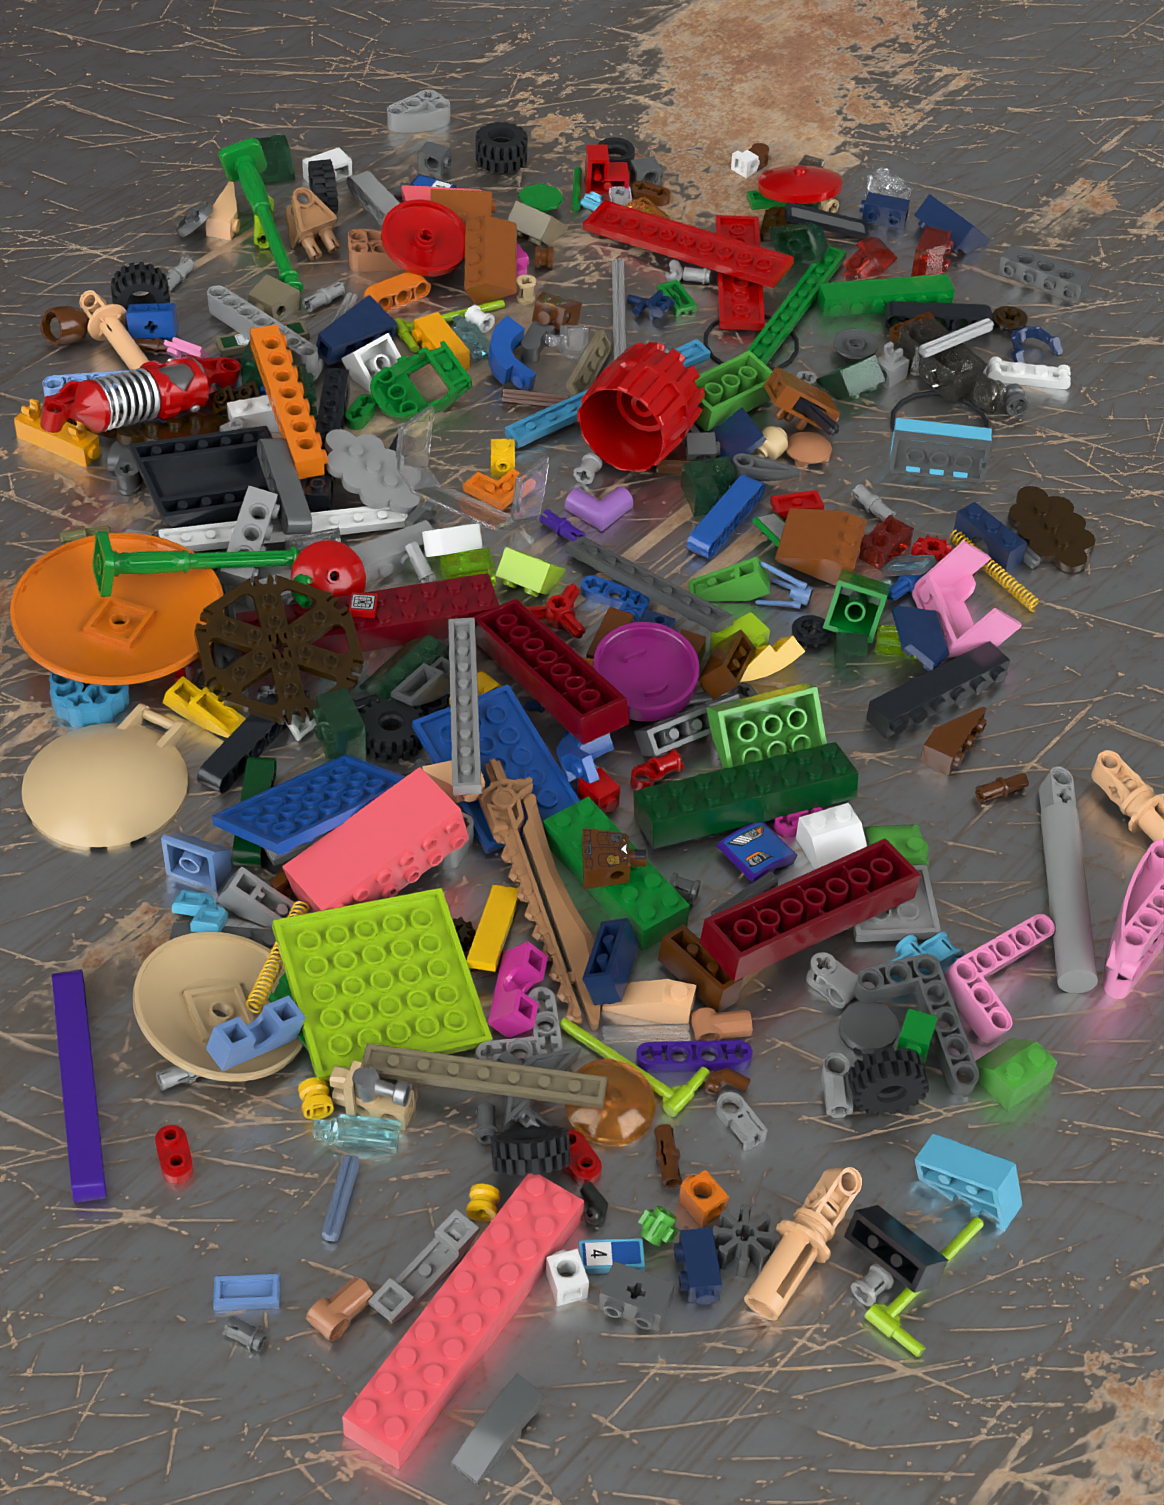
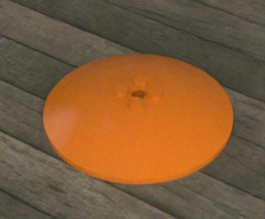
M108 533L112 550L118 553L144 551L182 552L183 550L194 553L178 543L152 535ZM95 535L71 541L51 550L27 569L14 589L10 605L11 624L14 635L24 651L42 667L55 674L75 681L97 685H127L151 681L171 674L199 657L194 637L196 624H207L200 621V614L205 607L224 595L220 581L211 568L190 569L187 573L182 571L178 573L119 574L118 577H114L111 596L100 597L92 567ZM121 621L126 622L122 625H116V623Z

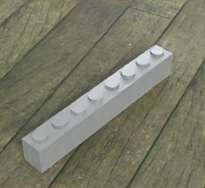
M425 520L350 547L359 556L364 565L366 583L413 567L405 549V546L409 543L417 541L425 556L422 532L434 530L429 522ZM439 555V556L425 557V558H426L427 561H429V560H433V559H435V558H437V557H440L441 555ZM291 569L272 575L274 579L273 584H276L275 575L291 580ZM331 572L330 579L336 581L337 575ZM268 577L259 580V582L267 584ZM284 591L281 594L283 606L297 603L291 596V591ZM245 595L246 604L251 611L255 610L253 598Z

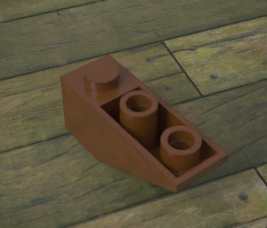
M981 707L936 727L923 745L920 763L948 776L954 767L959 768L965 756L964 752L972 749L976 740V734L981 735L986 727L987 720L984 717L987 708Z

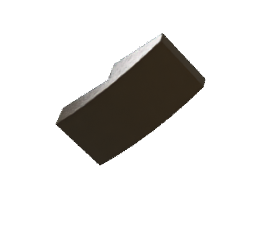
M255 380L236 389H232L229 385L209 394L216 416L228 414L227 403L261 396Z

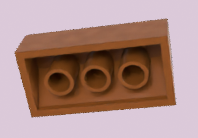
M487 215L466 221L464 290L475 305L484 304L517 293V225L515 222Z

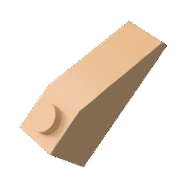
M229 181L213 204V211L205 220L207 236L231 241L234 235L239 232L241 221L238 220L234 183Z
M670 979L628 982L622 1002L603 1004L602 1011L688 1029L694 1007L696 985Z

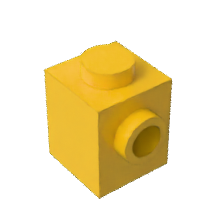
M491 439V477H503L511 469L515 470V439Z

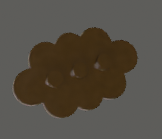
M181 411L178 416L167 420L158 418L120 427L117 429V440L122 444L129 445L132 443L220 432V426L230 422V420L223 415H202L199 412Z
M1026 486L1021 488L1017 494L1016 504L1010 507L1007 518L1008 522L1017 528L1016 534L1025 540L1029 548L1041 557L1040 562H1054L1060 570L1068 573H1077L1085 568L1088 558L1087 554L1093 551L1096 539L1090 531L1085 529V519L1073 512V503L1064 497H1049L1044 490L1038 487Z

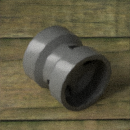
M1017 383L1004 387L1001 397L1005 403L1007 413L1012 416L1024 414L1029 408V402L1023 387Z

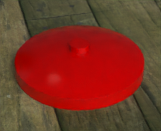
M782 166L767 170L758 177V191L763 196L775 201L815 203L829 200L839 195L842 191V177L835 171L818 166Z
M409 200L396 205L387 213L381 229V242L389 258L402 269L420 276H441L454 271L463 263L465 259L466 226L455 212L442 204L429 200Z

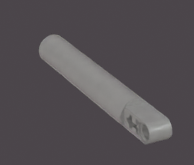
M1056 766L1051 769L1039 786L1050 914L1051 920L1055 925L1053 943L1057 982L1060 989L1065 992L1084 993L1092 990L1097 985L1098 977L1080 824L1076 808L1073 776L1067 769Z

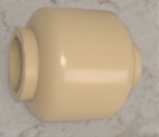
M768 426L761 431L767 440L755 449L754 452L756 456L776 460L787 449L788 437L780 427Z

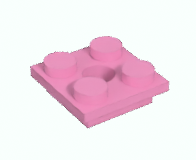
M175 337L172 342L165 340L163 343L167 348L166 352L176 359L185 357L187 354L202 359L211 358L202 347Z

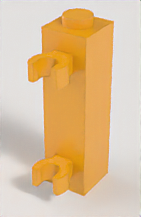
M32 398L30 399V406L26 407L23 405L21 413L14 418L17 438L87 467L101 454L99 436L87 431V427L83 423L76 421L77 426L66 422L62 430L57 433L43 430L40 426L42 411H40L41 404Z

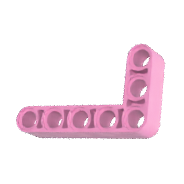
M1037 914L959 958L943 972L954 1004L982 1041L986 1043L995 1042L1012 1027L1013 1023L1010 1013L985 978L1037 949L1054 934L1055 925L1048 916Z

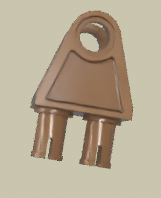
M305 187L297 188L291 197L292 204L287 206L285 210L291 248L295 250L303 247L310 261H313V257L317 259L322 255L316 244V241L322 239L328 253L336 252L341 248L332 232L337 220L336 215L311 190ZM302 194L308 199V203H300L297 200V196Z

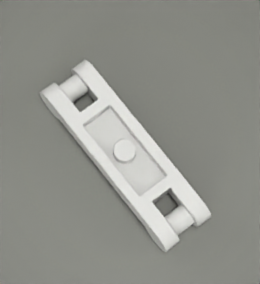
M992 357L989 360L988 378L989 380H995V382L1017 383L1020 385L1062 390L1068 389L1071 385V369L1068 365L1050 367L1021 362L1002 361L999 357Z

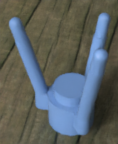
M760 562V566L793 583L792 585L776 578L771 579L772 583L790 589L789 598L793 599V601L756 600V605L784 606L800 609L801 605L808 606L814 587L808 586V583L799 581L765 562Z

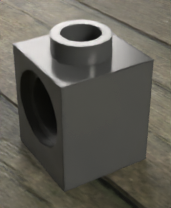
M427 141L418 151L419 170L442 176L452 164L450 147Z
M655 157L630 160L629 178L632 183L645 181L660 186L663 168L661 164H658Z
M715 432L688 433L684 441L685 460L715 462L716 456L720 455V442L716 441Z

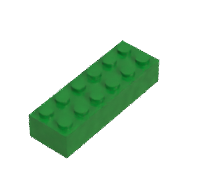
M589 796L543 820V828L550 851L582 886V828L622 833ZM629 840V849H637ZM648 860L646 867H630V878L627 883L586 889L613 920L628 918L639 942L638 948L642 952L662 941L663 936L681 925L688 926L690 905Z

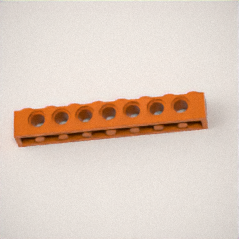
M278 324L250 329L251 349L281 438L286 440L298 478L303 479L325 475L324 464H328L327 453L325 449L321 450V436L319 432L315 433V419L313 415L309 416V402L307 398L303 399L302 382L297 381L298 371L296 365L292 366L291 350H286L287 341L285 334L280 333Z

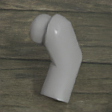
M672 260L669 263L671 273L668 274L666 272L665 277L667 282L673 280L680 282L683 278L684 270L678 260Z

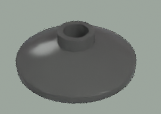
M861 329L842 330L835 335L833 340L835 350L839 354L851 359L869 358L877 352L879 346L878 340L873 334Z

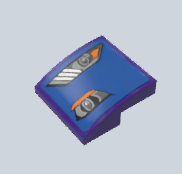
M764 822L747 825L728 835L717 844V848L752 882L768 872L773 873L775 868L793 864L798 856Z

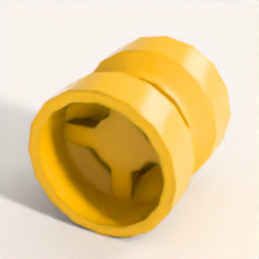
M312 1077L300 1083L298 1091L300 1099L304 1101L302 1104L304 1117L310 1120H319L329 1116L333 1112L334 1107L331 1097L328 1096L330 1092L328 1082Z

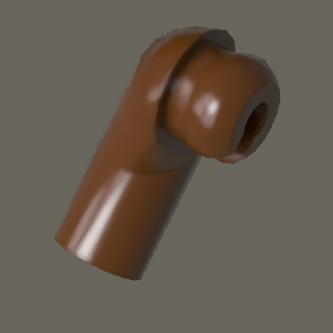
M723 1068L706 1076L704 1088L709 1094H717L722 1087L730 1085L745 1092L749 1086L750 1078L729 1068Z

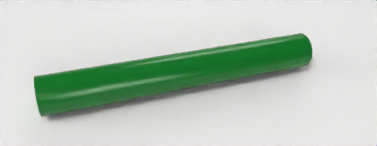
M580 167L574 169L571 207L573 211L580 210L582 169Z

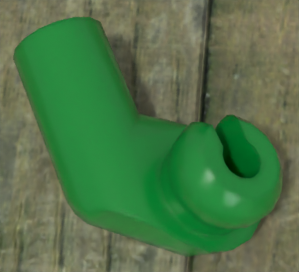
M298 574L293 579V581L308 586L312 583L310 576ZM290 592L291 596L303 609H307L313 604V600L310 597Z

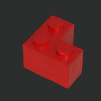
M586 145L584 176L586 193L590 194L592 191L599 195H609V188H629L627 162H609L607 145Z

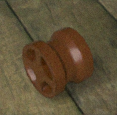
M536 246L535 268L546 266L548 269H552L553 246H548L547 248Z

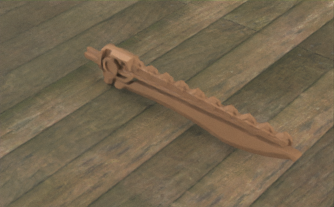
M491 759L490 763L484 765L491 783L479 795L478 801L493 839L498 844L505 845L501 858L506 863H512L513 865L508 877L513 882L520 883L516 897L521 902H528L524 917L529 921L536 922L532 936L537 941L544 942L542 952L548 956L547 961L552 962L548 977L553 982L556 981L561 984L557 998L562 1003H569L565 1018L574 1024L582 1023L581 1011L572 988V984H575L590 1029L596 1031L599 1027L601 1005H594L582 979L594 945L592 933L574 906L556 869L538 811L536 796L531 794L533 791L532 778L507 779L500 760ZM523 804H524V807H523V808H524L525 815H526V818H527V822H526L525 826H524V814H523V810H522V805H523ZM522 829L526 846L528 848L533 866L535 868L541 889L543 891L570 972L566 971L544 904L542 902L536 881L534 879L527 855L525 853L519 835Z

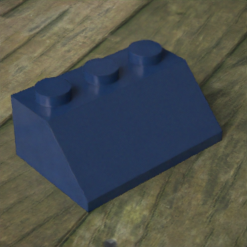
M930 194L914 214L920 220L919 226L926 231L932 229L934 231L932 235L941 242L944 239L949 241L947 246L955 252L961 250L968 254L989 244L991 241L974 225Z

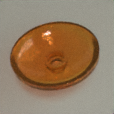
M614 1059L595 1060L577 1070L576 1073L608 1077L603 1109L565 1104L568 1118L574 1128L587 1140L606 1147L629 1145L641 1138L650 1127L656 1108L653 1090L644 1075L633 1066ZM610 1092H617L619 1094V1098L612 1097Z

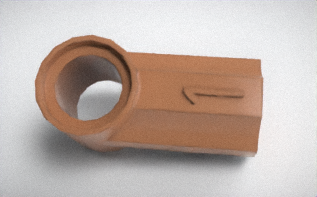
M701 1008L694 1011L690 1016L696 1041H718L752 1036V1018L748 1010L716 1013L712 1008Z
M353 1277L329 1299L324 1297L318 1300L308 1311L306 1320L329 1342H333L344 1334L350 1324V1320L368 1305V1300L374 1294L366 1282L361 1278Z

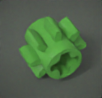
M657 1206L655 1210L645 1209L638 1223L643 1225L640 1234L656 1246H661L663 1241L665 1243H668V1241L672 1243L679 1232V1229L675 1227L677 1217L661 1206Z

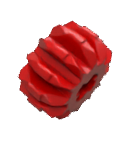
M929 535L925 538L919 537L911 548V565H933L926 571L927 573L952 551V545L947 544V539H938V535L935 538H931Z

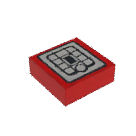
M352 592L349 612L351 611L352 617L375 618L378 594Z

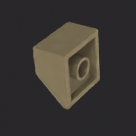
M519 201L515 202L507 221L516 223L517 236L523 238V235L529 236L528 240L539 246L541 242L546 245L552 244L568 229L566 225L554 217Z

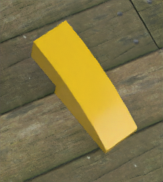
M793 636L781 637L772 646H757L740 682L752 681L771 675L794 662L805 651Z
M184 676L166 691L163 700L166 706L188 721L226 738L246 719L235 709L224 706V701L219 702L218 696L213 692L210 693L207 687L200 690Z

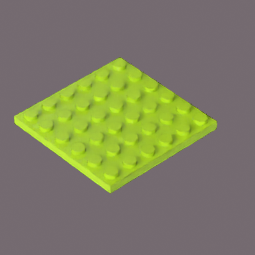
M442 888L273 920L272 929L294 1003L306 1017L302 1025V1031L315 1076L318 1080H330L336 1065L350 1069L353 1060L362 1062L367 1043L448 1055L475 1049L481 1043L493 1040Z

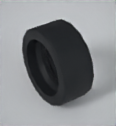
M612 137L603 139L597 144L607 145L609 155H622L618 157L609 156V162H627L628 170H630V160H634L635 147L631 142L623 138Z

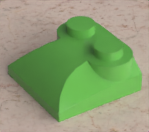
M919 825L865 827L864 832L867 846L886 838L911 865H927L928 870L929 861L927 854L929 847L922 837Z

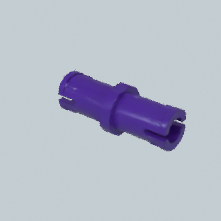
M549 509L543 512L548 518L542 514L539 518L540 523L554 530L556 535L564 537L570 542L576 540L577 537L586 536L585 532L574 527L568 519L559 517Z

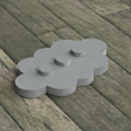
M335 429L327 434L324 443L325 449L329 453L327 456L328 464H325L326 470L334 477L342 479V486L345 490L359 494L360 500L368 507L374 509H382L389 506L396 512L409 514L418 507L420 495L415 489L419 478L418 473L411 466L402 464V458L399 453L391 449H385L383 442L370 434H362L355 437L350 432L342 429Z

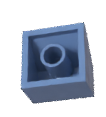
M183 833L164 834L161 838L166 874L217 892L233 868L231 850L222 845H215L203 841L196 836H189Z

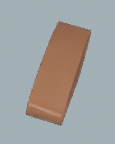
M353 229L348 232L349 267L352 271L404 270L386 254L381 242V231Z

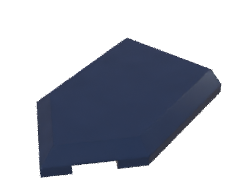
M898 606L892 609L902 651L910 657L915 656L925 664L923 668L928 672L937 668L950 654L938 613L934 610Z

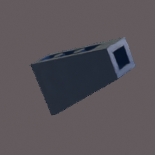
M370 295L366 296L318 334L316 343L318 355L328 365H331L389 333L393 341L397 323Z

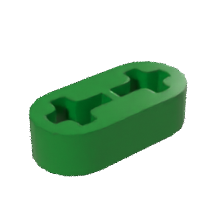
M372 394L358 396L347 409L345 423L349 429H363L376 414L378 409Z

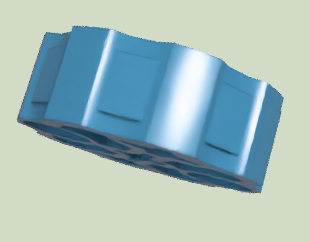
M53 672L49 677V693L53 711L58 718L65 719L74 727L81 728L95 724L111 723L118 714L126 711L130 703L128 684H89L68 679Z

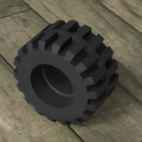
M508 122L489 123L486 126L480 127L475 137L476 162L483 169L490 170V172L509 173L519 170L527 162L528 136L526 131L522 127Z
M134 262L129 263L128 267L125 265L121 267V272L116 271L114 274L115 278L111 280L112 303L123 306L126 311L129 304L170 303L167 277L160 268H154L153 264L144 265V262H139V264L135 265ZM138 291L149 292L143 296L132 295Z

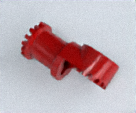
M672 749L666 755L658 758H649L648 762L633 767L630 779L632 788L639 790L654 786V782L663 779L666 774L674 771H683L684 766L682 764L684 763L680 761L682 760V757L679 758L681 756L680 753L678 754L676 749ZM643 775L648 777L650 780L641 781L637 780L636 777Z

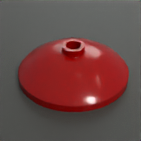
M322 540L305 547L293 562L291 580L298 574L308 575L312 581L309 586L334 594L333 597L351 595L352 592L364 593L366 573L364 565L359 556L350 547L341 542ZM331 572L337 575L336 581L330 579Z

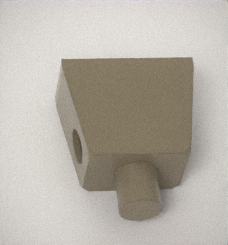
M265 275L248 294V302L277 321L301 309L300 290L269 275Z

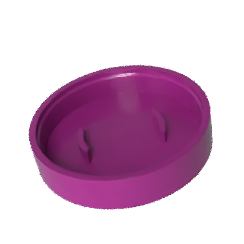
M634 622L620 626L601 640L594 655L593 668L627 698L629 719L658 721L669 718L682 711L695 694L699 677L697 654L693 646L683 635L665 625L652 622Z

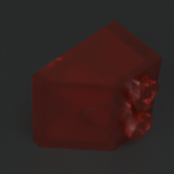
M926 226L915 250L911 277L940 275L948 271L950 259H947V255L951 254L954 243L950 241L952 232Z

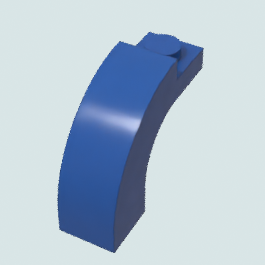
M506 316L493 330L488 352V363L493 375L503 385L511 381L516 387L531 391L534 388L536 373L516 359L512 353L521 345L525 328L509 316Z
M569 733L560 741L556 748L557 756L567 781L570 782L576 778H581L588 783L599 780L593 759L613 750L614 746L609 733L585 745Z

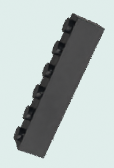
M989 641L871 700L866 719L885 739L895 734H900L906 728L914 724H920L926 718L943 712L947 707L955 703H961L967 697L982 692L986 687L1002 682L1008 674L1010 659Z

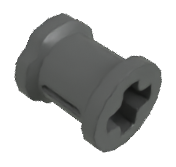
M673 872L669 883L684 899L689 901V904L694 905L701 881L696 879L694 882L679 877L678 873Z

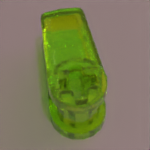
M877 626L876 654L917 659L915 656L910 657L902 651L896 626Z

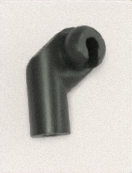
M588 1182L580 1189L581 1195L589 1203L587 1211H584L583 1215L585 1221L590 1226H598L605 1220L608 1202L592 1182Z

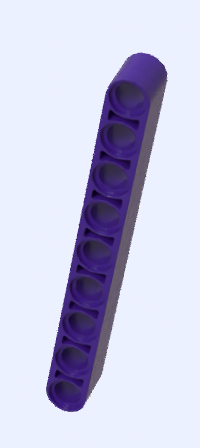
M79 969L52 974L71 1188L75 1204L107 1198L83 971Z

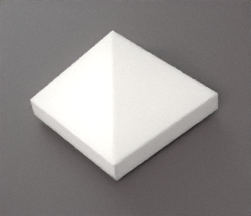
M307 714L305 723H301L298 715H292L291 725L287 724L295 739L299 741L317 727L314 719L309 722Z

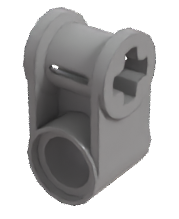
M821 952L815 954L810 962L811 969L807 973V983L827 998L832 1005L843 1008L855 997L854 987L858 975L848 970L828 953Z

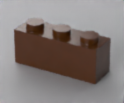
M742 629L717 643L698 678L702 689L709 693L713 700L739 685L756 651V647Z
M683 924L662 937L658 961L681 982L696 985L695 995L708 1007L714 1009L716 1013H720L738 1001L744 978L734 982L699 943L700 939Z

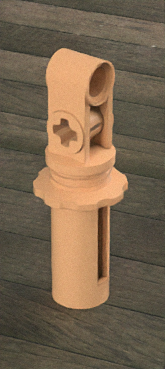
M1109 750L1102 751L1098 755L1091 772L1093 781L1120 807V811L1125 816L1131 818L1128 823V829L1132 833L1142 829L1154 842L1164 840V793L1155 795L1153 788L1145 784L1140 776L1117 753Z
M855 1168L826 1169L814 1189L806 1197L803 1206L795 1211L793 1221L782 1220L778 1223L776 1231L780 1235L781 1241L744 1297L746 1304L754 1312L766 1319L777 1320L813 1262L825 1263L830 1258L831 1252L826 1243L832 1240L835 1235L834 1229L844 1218L848 1207L862 1187L861 1175Z

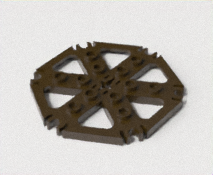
M268 575L267 584H261L258 576H255L253 586L250 578H248L203 609V612L200 614V621L207 623L206 625L196 624L194 637L205 686L209 685L210 693L216 689L223 691L218 695V701H224V706L281 725L284 724L282 715H285V721L288 725H291L292 715H298L301 723H305L306 715L308 714L310 722L353 691L358 684L359 677L353 675L352 672L362 673L364 659L352 613L350 611L347 614V606L342 609H336L335 606L338 605L339 598L333 597L334 594L278 575H275L276 584H273L274 579L272 575ZM284 591H292L310 597L316 601V606L288 625L281 594ZM242 596H251L259 627L227 617L223 613L224 608ZM336 626H341L345 631L349 652L338 654L311 644ZM277 640L280 647L284 649L282 658L278 649H275ZM213 641L246 652L247 654L227 668L218 669L213 664L209 643ZM300 671L336 682V686L318 699H309L304 692ZM271 673L277 703L268 705L247 698L242 692Z

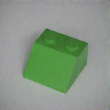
M1010 1038L975 1061L979 1070L978 1082L1007 1111L1049 1084L1057 1065V1061L1037 1041Z

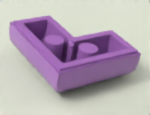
M617 487L601 500L580 488H575L569 493L565 501V509L600 531L606 529L633 508V498L629 491L623 487Z

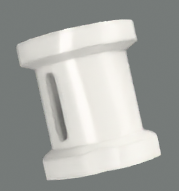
M477 305L468 308L465 313L466 323L474 324L482 333L488 332L493 327L495 319L492 314H485Z

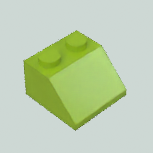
M505 547L495 576L503 579L502 584L516 588L518 584L525 587V593L538 597L539 593L548 595L563 576L566 569L527 553Z

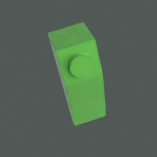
M756 556L689 580V592L706 601H750L771 593L770 578L766 569L760 566L761 561Z

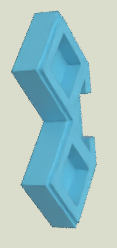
M181 890L172 904V913L194 916L190 923L191 932H221L228 921V912L223 907H218L208 893Z

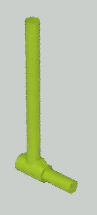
M503 299L477 306L481 308L482 312L486 313L505 308V303ZM468 308L441 314L446 322L463 319ZM402 318L394 319L397 323L396 333L400 339L405 341L412 353L418 352L419 346L412 337L414 322L409 323Z
M563 1018L559 1023L560 1029L663 1097V1109L671 1117H675L694 1097V1092L705 1082L706 1076L710 1073L707 1068L701 1067L685 1085L674 1086L671 1089L567 1018Z
M974 1217L940 1253L950 1261L984 1226L982 1220ZM906 1287L888 1307L884 1304H873L865 1314V1318L890 1339L893 1337L918 1358L926 1347L901 1328L898 1314L921 1291L914 1293Z

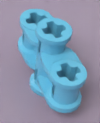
M945 932L936 934L921 945L917 943V938L911 934L898 943L895 953L899 957L891 961L920 954H930L937 958L944 972L955 961L963 957L965 952L961 948H956L948 940L949 936ZM918 969L924 975L931 974L927 969ZM890 976L894 981H903L900 976Z

